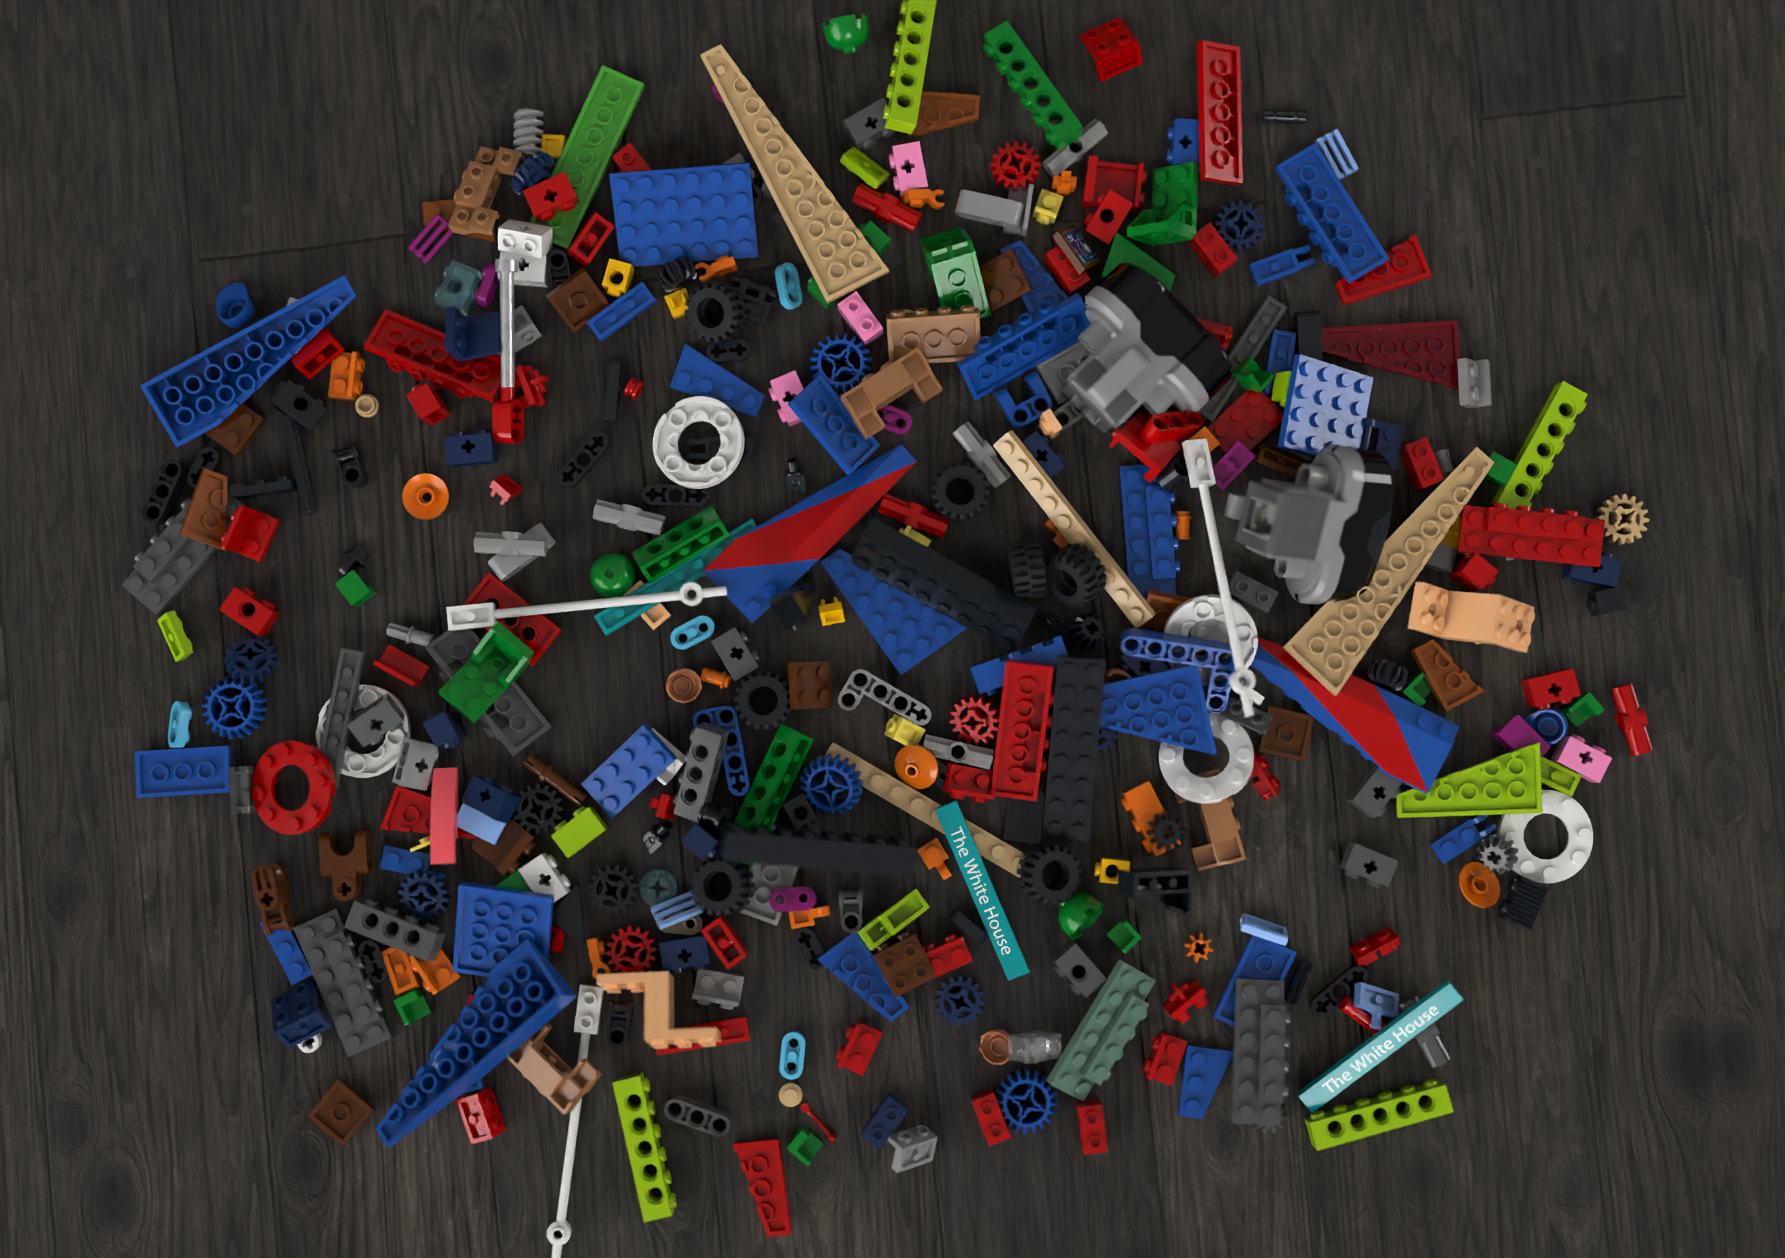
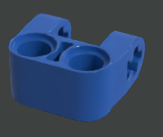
M1036 371L1025 376V381L1033 397L1019 405H1015L1006 388L994 393L1004 415L1016 429L1025 428L1038 421L1041 414L1052 407L1048 392ZM1037 401H1043L1047 409L1038 411L1034 404ZM1016 412H1023L1027 419L1024 422H1018L1014 418V414Z

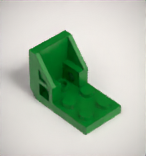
M1190 162L1153 169L1152 209L1142 210L1127 227V237L1149 246L1193 239L1197 231L1198 164Z
M963 226L919 239L926 265L935 284L940 307H951V310L961 309L960 307L963 305H974L975 308H979L980 319L991 316L972 240Z
M497 621L473 651L471 658L439 690L438 694L475 724L529 665L534 652Z

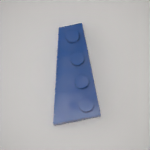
M1021 240L1000 250V254L1009 249H1014L1033 288V291L1021 297L1029 313L1036 311L1039 304L1044 301L1051 302L1054 300L1056 304H1059L1069 298L1057 286L1049 273L1042 268L1039 261Z
M687 344L684 345L670 388L692 396H705L717 399L732 410L758 418L765 398L764 394Z
M857 932L850 933L817 958L820 963L889 1022H892L910 1008L901 995H893L874 956Z

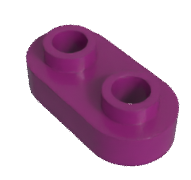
M495 262L485 265L482 272V278L484 279L481 287H477L474 295L477 305L484 308L490 306L499 283L498 272H495Z
M889 405L878 410L884 415L881 418L886 425L884 430L897 435H904L910 431L912 418L907 412ZM898 420H903L905 422V425L903 427H898L896 425V422Z
M809 887L778 888L769 897L770 906L777 912L808 911L817 902L816 893ZM807 894L808 900L802 903L800 901L801 895ZM779 896H784L785 900L782 904L777 903Z

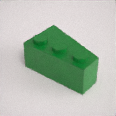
M1116 232L1099 282L1165 303L1169 297L1176 275Z

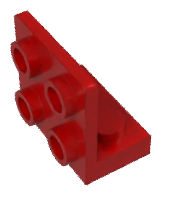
M1121 17L1112 19L1079 35L1080 41L1095 61L1097 78L1100 82L1142 64L1139 41Z
M240 505L231 516L232 523L229 530H226L222 536L221 548L242 554L262 563L281 520Z

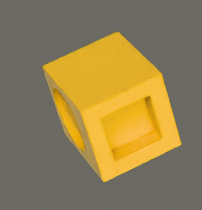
M609 258L602 286L607 290V294L620 297V295H624L629 291L635 271L632 264ZM616 275L623 276V281L619 284L612 283Z
M1100 857L1099 862H1095L1094 876H1098L1099 882L1118 884V870L1130 869V861ZM1111 864L1116 865V875L1108 877L1106 875L1107 866Z

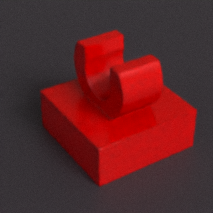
M507 474L494 479L489 486L493 489L491 491L492 497L497 494L502 497L501 505L518 496L522 491V488Z
M661 793L660 799L651 798L649 807L657 809L656 817L663 819L675 818V814H673L675 810V805H673L675 795Z

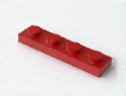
M747 1016L674 1027V1029L717 1027L721 1032V1042H716V1046L750 1041ZM692 1043L691 1048H678L675 1044H668L667 1049H656V1054L663 1055L706 1047H701L699 1043Z

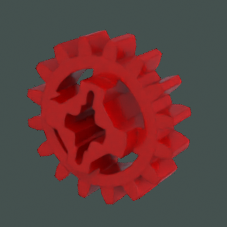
M1015 141L1014 146H1010L1007 142L1006 149L999 147V155L993 154V163H991L993 179L998 178L997 185L1000 186L1004 183L1006 191L1013 187V191L1017 192L1018 187L1025 191L1027 183L1034 184L1033 178L1038 179V171L1041 170V163H1038L1039 154L1034 155L1035 149L1032 147L1028 150L1027 143H1024L1022 147L1018 146V141Z
M972 694L970 700L965 695L961 702H956L955 708L950 712L954 716L951 718L950 723L956 725L952 731L960 732L959 739L966 737L967 744L974 740L975 745H978L981 739L984 743H987L989 737L994 738L996 731H998L999 724L996 722H999L1000 715H995L999 708H992L990 706L993 702L992 700L985 702L984 695L977 699L976 695ZM968 707L969 709L967 710V712L962 714L963 709ZM989 725V728L982 732L983 727Z
M629 925L627 931L623 927L619 929L620 935L616 933L611 935L614 942H607L611 950L607 951L606 955L612 956L608 963L616 964L615 972L622 969V973H628V971L630 973L639 971L640 973L645 972L644 966L649 969L652 967L649 961L656 960L657 956L652 954V952L657 951L658 947L651 944L656 940L655 937L650 939L647 937L650 933L649 930L642 933V926H638L636 930H633V926ZM630 935L637 936L641 938L642 941L633 940L632 936ZM621 940L622 949L617 953V945ZM629 946L631 948L640 946L634 955L632 953L623 955L627 952ZM647 948V956L643 962L641 955L643 950ZM621 961L631 962L632 966H628Z

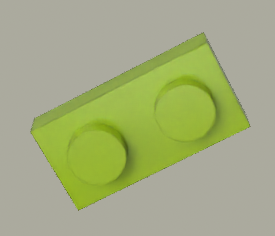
M854 146L844 153L839 161L849 171L854 172L866 184L875 189L882 185L890 175Z
M175 610L166 612L157 621L175 661L179 662L185 660L193 653L192 643L186 637L183 623L177 617Z
M1541 757V783L1572 797L1582 775Z

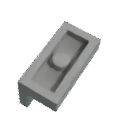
M1029 184L1025 191L1021 187L1017 188V192L1013 191V187L1009 188L1008 199L1022 203L1024 208L1018 229L1004 227L1003 233L1026 236L1034 184Z

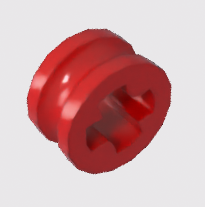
M632 377L625 388L624 396H631L632 400L635 401L642 391L644 382H637L636 378Z

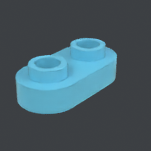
M785 262L776 267L775 278L779 300L784 308L791 310L801 305L802 293L797 269L793 264Z
M698 616L675 628L671 633V643L677 649L686 650L710 638L715 632V623L707 616ZM706 623L708 626L705 632L700 631V625ZM681 634H686L687 641L684 643L679 641Z
M176 701L172 705L168 731V744L171 748H183L189 742L190 733L188 726L192 718V708L189 707L187 702Z
M798 1031L786 1033L782 1040L779 1068L782 1076L789 1080L798 1078L804 1066L806 1041L803 1034ZM796 1039L798 1041V1045L791 1046L790 1040ZM793 1062L796 1064V1068L790 1070L787 1064Z

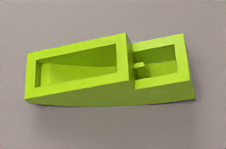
M914 889L856 932L869 951L874 950L930 907L919 891Z

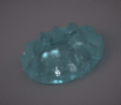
M661 869L648 872L642 878L639 886L641 898L651 906L674 898L677 892V884L674 877L669 872ZM659 878L660 886L668 888V890L661 891L657 898L656 892L648 889V887L655 886Z

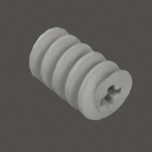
M524 108L519 109L514 114V119L516 120L514 128L516 130L513 133L515 138L513 141L515 149L513 150L522 152L523 160L530 156L534 158L536 153L542 152L541 148L536 147V144L543 143L542 139L536 137V135L543 134L542 130L537 129V126L543 125V121L537 119V117L544 116L542 111Z

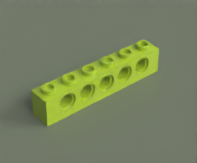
M937 0L902 1L900 14H903V19L899 21L896 32L897 35H900L899 42L896 41L893 50L896 62L892 63L889 75L893 77L892 84L889 83L886 92L889 104L885 105L883 111V119H886L885 128L912 134L917 125ZM909 40H913L916 44L910 43ZM905 60L910 61L912 65L907 64ZM901 81L907 82L909 86H905ZM898 102L903 103L906 107L900 106Z
M1565 381L1554 386L1514 460V463L1517 464L1516 469L1507 485L1498 489L1490 505L1493 506V503L1508 504L1507 509L1515 510L1516 506L1531 507L1532 503L1530 500L1533 495L1540 491L1543 485L1541 480L1544 474L1547 475L1554 465L1552 460L1555 454L1558 455L1564 447L1563 439L1575 427L1574 419L1576 415H1579L1586 406L1585 399L1588 395L1587 393ZM1560 405L1566 409V416L1559 412ZM1549 425L1554 427L1555 436L1550 435L1548 432ZM1538 445L1543 447L1545 451L1544 456L1538 454ZM1527 466H1531L1533 468V476H1529L1527 474ZM1516 486H1520L1523 490L1521 497L1515 492Z
M643 1072L615 1078L612 1082L644 1222L672 1216L674 1208L677 1207L675 1193H671L669 1184H672L670 1171L665 1170L666 1152L664 1147H660L658 1139L661 1138V1130L659 1124H655L653 1117L656 1114L654 1101L649 1100L648 1092L651 1090L648 1077L644 1078ZM630 1095H638L641 1098V1104L635 1105L631 1103ZM643 1118L646 1121V1127H638L635 1124V1119ZM648 1141L652 1149L649 1151L643 1150L640 1142ZM648 1164L654 1165L657 1168V1173H648L645 1166ZM654 1187L659 1188L662 1191V1196H653L651 1189Z
M1428 1079L1423 1081V1085L1420 1086L1407 1085L1401 1087L1399 1092H1382L1378 1094L1377 1098L1370 1100L1369 1098H1361L1355 1101L1356 1104L1349 1106L1346 1104L1336 1105L1333 1107V1110L1328 1112L1322 1110L1315 1111L1310 1114V1117L1304 1118L1312 1146L1319 1151L1453 1113L1446 1084L1437 1079ZM1427 1095V1102L1424 1105H1419L1420 1097ZM1401 1101H1404V1109L1400 1112H1397V1104ZM1377 1108H1382V1115L1374 1118V1111ZM1359 1114V1122L1351 1124L1352 1116ZM1331 1121H1337V1128L1333 1131H1329V1123Z

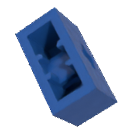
M1175 118L1172 126L1168 127L1167 140H1171V149H1167L1166 163L1174 166L1194 162L1198 164L1199 169V120ZM1181 142H1185L1186 149L1183 148V144H1180Z

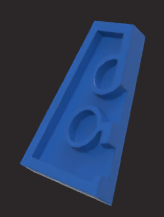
M1186 1045L1178 1107L1179 1116L1203 1119L1230 1062L1233 1050Z

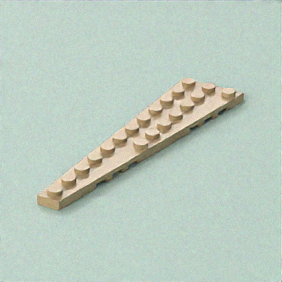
M720 44L700 54L826 303L828 304L889 273V269L851 221L849 215L836 201L834 195L825 186L822 179L781 127L775 116L766 107L764 101L740 72V69L723 46Z
M1478 447L1456 467L1385 541L1377 566L1369 558L1283 647L1334 696L1339 693L1358 662L1379 634L1381 628L1394 612L1396 606L1400 603L1438 544L1457 519L1464 505L1467 504L1474 491L1495 463Z

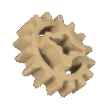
M1622 494L1619 497L1617 495L1611 496L1610 500L1607 499L1602 502L1605 507L1597 509L1601 516L1595 517V519L1605 520L1603 537L1610 536V543L1616 540L1618 545L1625 544V541L1627 544L1633 543L1634 538L1640 539L1642 537L1640 532L1647 531L1643 524L1649 522L1648 518H1644V514L1648 510L1640 508L1643 505L1642 501L1635 503V496H1631L1628 499L1627 494ZM1617 504L1628 506V508L1623 509L1621 506H1618ZM1621 530L1623 533L1626 532L1627 534H1619L1616 531Z

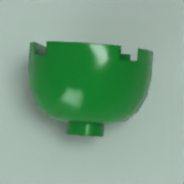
M855 14L830 19V25L824 22L822 24L823 31L830 47L835 50H843L845 55L856 53L857 48L864 45L868 38L869 23L867 15L861 14L862 19H855Z
M606 553L598 557L593 563L590 570V581L593 588L604 597H623V594L636 584V569L633 562L625 555Z
M1084 892L1074 894L1070 900L1064 898L1065 902L1059 904L1061 907L1058 914L1059 924L1072 940H1076L1083 934L1080 931L1085 927L1089 929L1103 910L1101 907L1104 904L1093 895Z

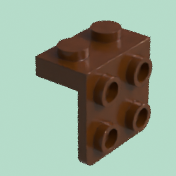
M510 819L496 845L477 837L472 843V849L493 864L501 874L508 875L509 873L513 874L520 866L519 860L524 854L528 855L536 845L533 842L537 838L523 827L520 828L519 824L513 819Z
M909 930L904 931L896 936L898 940L890 944L888 941H885L876 947L877 951L873 952V956L894 996H900L935 977V971L915 931L911 933Z

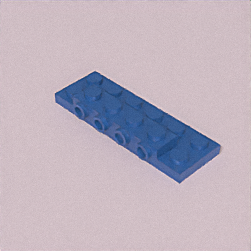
M1316 143L1276 166V172L1287 187L1285 190L1287 204L1290 207L1295 206L1297 209L1299 223L1302 226L1307 225L1311 232L1309 233L1310 240L1314 245L1319 244L1323 250L1321 255L1324 262L1328 265L1331 264L1333 268L1337 266L1348 285L1389 260L1388 255Z
M1076 293L1059 304H1056L1054 300L1051 302L1044 301L1039 304L1036 311L1021 314L1015 323L1000 326L996 334L990 337H981L977 342L978 344L973 346L975 352L956 362L975 401L1079 342L1078 336L1091 324L1086 317V308L1081 296Z
M1146 465L1120 466L1119 480L1127 577L1143 597H1145L1148 589L1176 595L1175 578L1176 573H1180V562L1174 556V550H1178V538L1173 536L1172 527H1176V514L1171 513L1170 506L1175 501L1174 491H1167L1161 487L1157 476L1151 483L1148 482L1144 475L1150 468Z

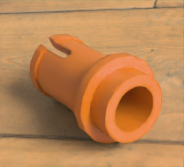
M1176 511L1175 536L1178 539H1190L1189 529L1190 519H1192L1190 511Z
M704 667L701 681L718 685L723 689L724 687H729L732 676L728 674V671L723 673Z

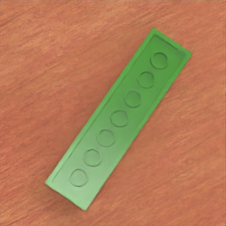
M603 65L550 177L552 178L566 172L580 203L571 211H561L555 214V217L549 221L538 222L533 215L529 222L553 227L552 244L565 250L570 247L577 236L612 160V156L645 88L644 83ZM551 196V202H554V196Z

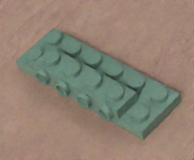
M1119 959L1046 1081L1050 1085L1084 1102L1094 1083L1101 1086L1103 1081L1108 1080L1111 1076V1067L1114 1062L1120 1060L1123 1056V1047L1126 1042L1134 1038L1136 1033L1135 1027L1138 1022L1145 1019L1148 1014L1147 1007L1149 1004L1144 1000L1156 980Z

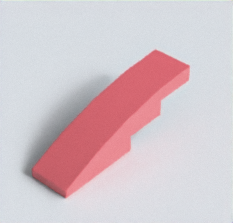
M458 767L433 768L430 820L431 864L457 862Z

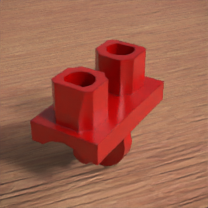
M516 366L515 388L522 386L524 393L517 396V399L523 403L524 408L531 406L541 407L547 404L543 393L546 392L544 384L549 382V377L547 375L541 376L539 370H533L532 366Z
M1195 979L1189 984L1184 982L1180 987L1172 983L1170 986L1174 992L1168 996L1169 1000L1162 1006L1174 1020L1177 1019L1184 1024L1191 1016L1187 1011L1189 1007L1194 1004L1198 1009H1202L1208 1004L1205 996L1206 991Z

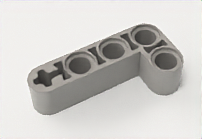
M857 669L850 675L838 697L840 707L845 710L855 709L865 694L917 725H925L931 719V711L926 705L863 669ZM859 673L865 674L867 677V683L861 687L856 686L854 683V677ZM884 685L887 688V695L884 698H877L874 695L876 686ZM847 693L855 696V704L851 707L845 706L842 702L843 696ZM902 696L907 700V707L903 710H898L894 706V700ZM911 702L916 703L914 709L920 711L923 708L926 710V720L921 719L920 722L917 721V715L912 712L910 716L905 715L911 707Z

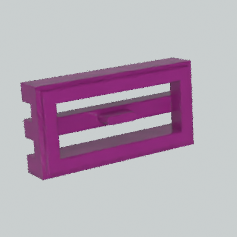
M437 214L408 249L413 251L418 258L420 257L427 264L453 235L454 232L451 231L448 225L449 222L442 215ZM440 221L442 224H441V225L437 228V230L430 236V238L423 244V246H422L420 249H418V248H417L418 244L425 238V236L432 230V228ZM445 227H447L449 231L434 246V248L427 254V256L423 254L424 251L431 245V243L438 237V235L445 229Z

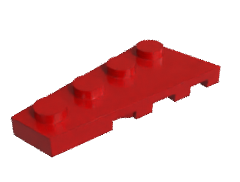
M1416 234L1402 244L1391 248L1386 253L1389 260L1349 285L1344 278L1337 281L1335 288L1342 306L1430 279L1432 274Z
M396 785L380 829L430 834L431 796ZM458 827L459 838H477V836Z
M780 1137L734 1142V1150L738 1153L742 1171L746 1174L749 1182L748 1187L757 1203V1210L767 1237L790 1235L792 1233Z

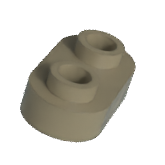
M698 914L661 929V931L695 935L703 927V918ZM687 920H693L695 926L693 928L688 927Z

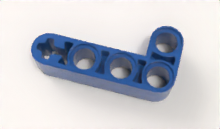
M731 706L698 711L693 717L694 727L699 725V717L702 714H707L710 717V724L729 730L737 736V743L734 746L726 743L723 761L730 792L736 796L746 794L750 790L751 781L738 713ZM727 709L733 713V719L729 723H725L721 718L722 712ZM734 755L739 756L742 761L738 769L732 768L729 763L730 758ZM743 770L744 775H739L740 781L745 782L746 786L740 792L739 788H734V784L738 781L737 775L732 777L731 773Z

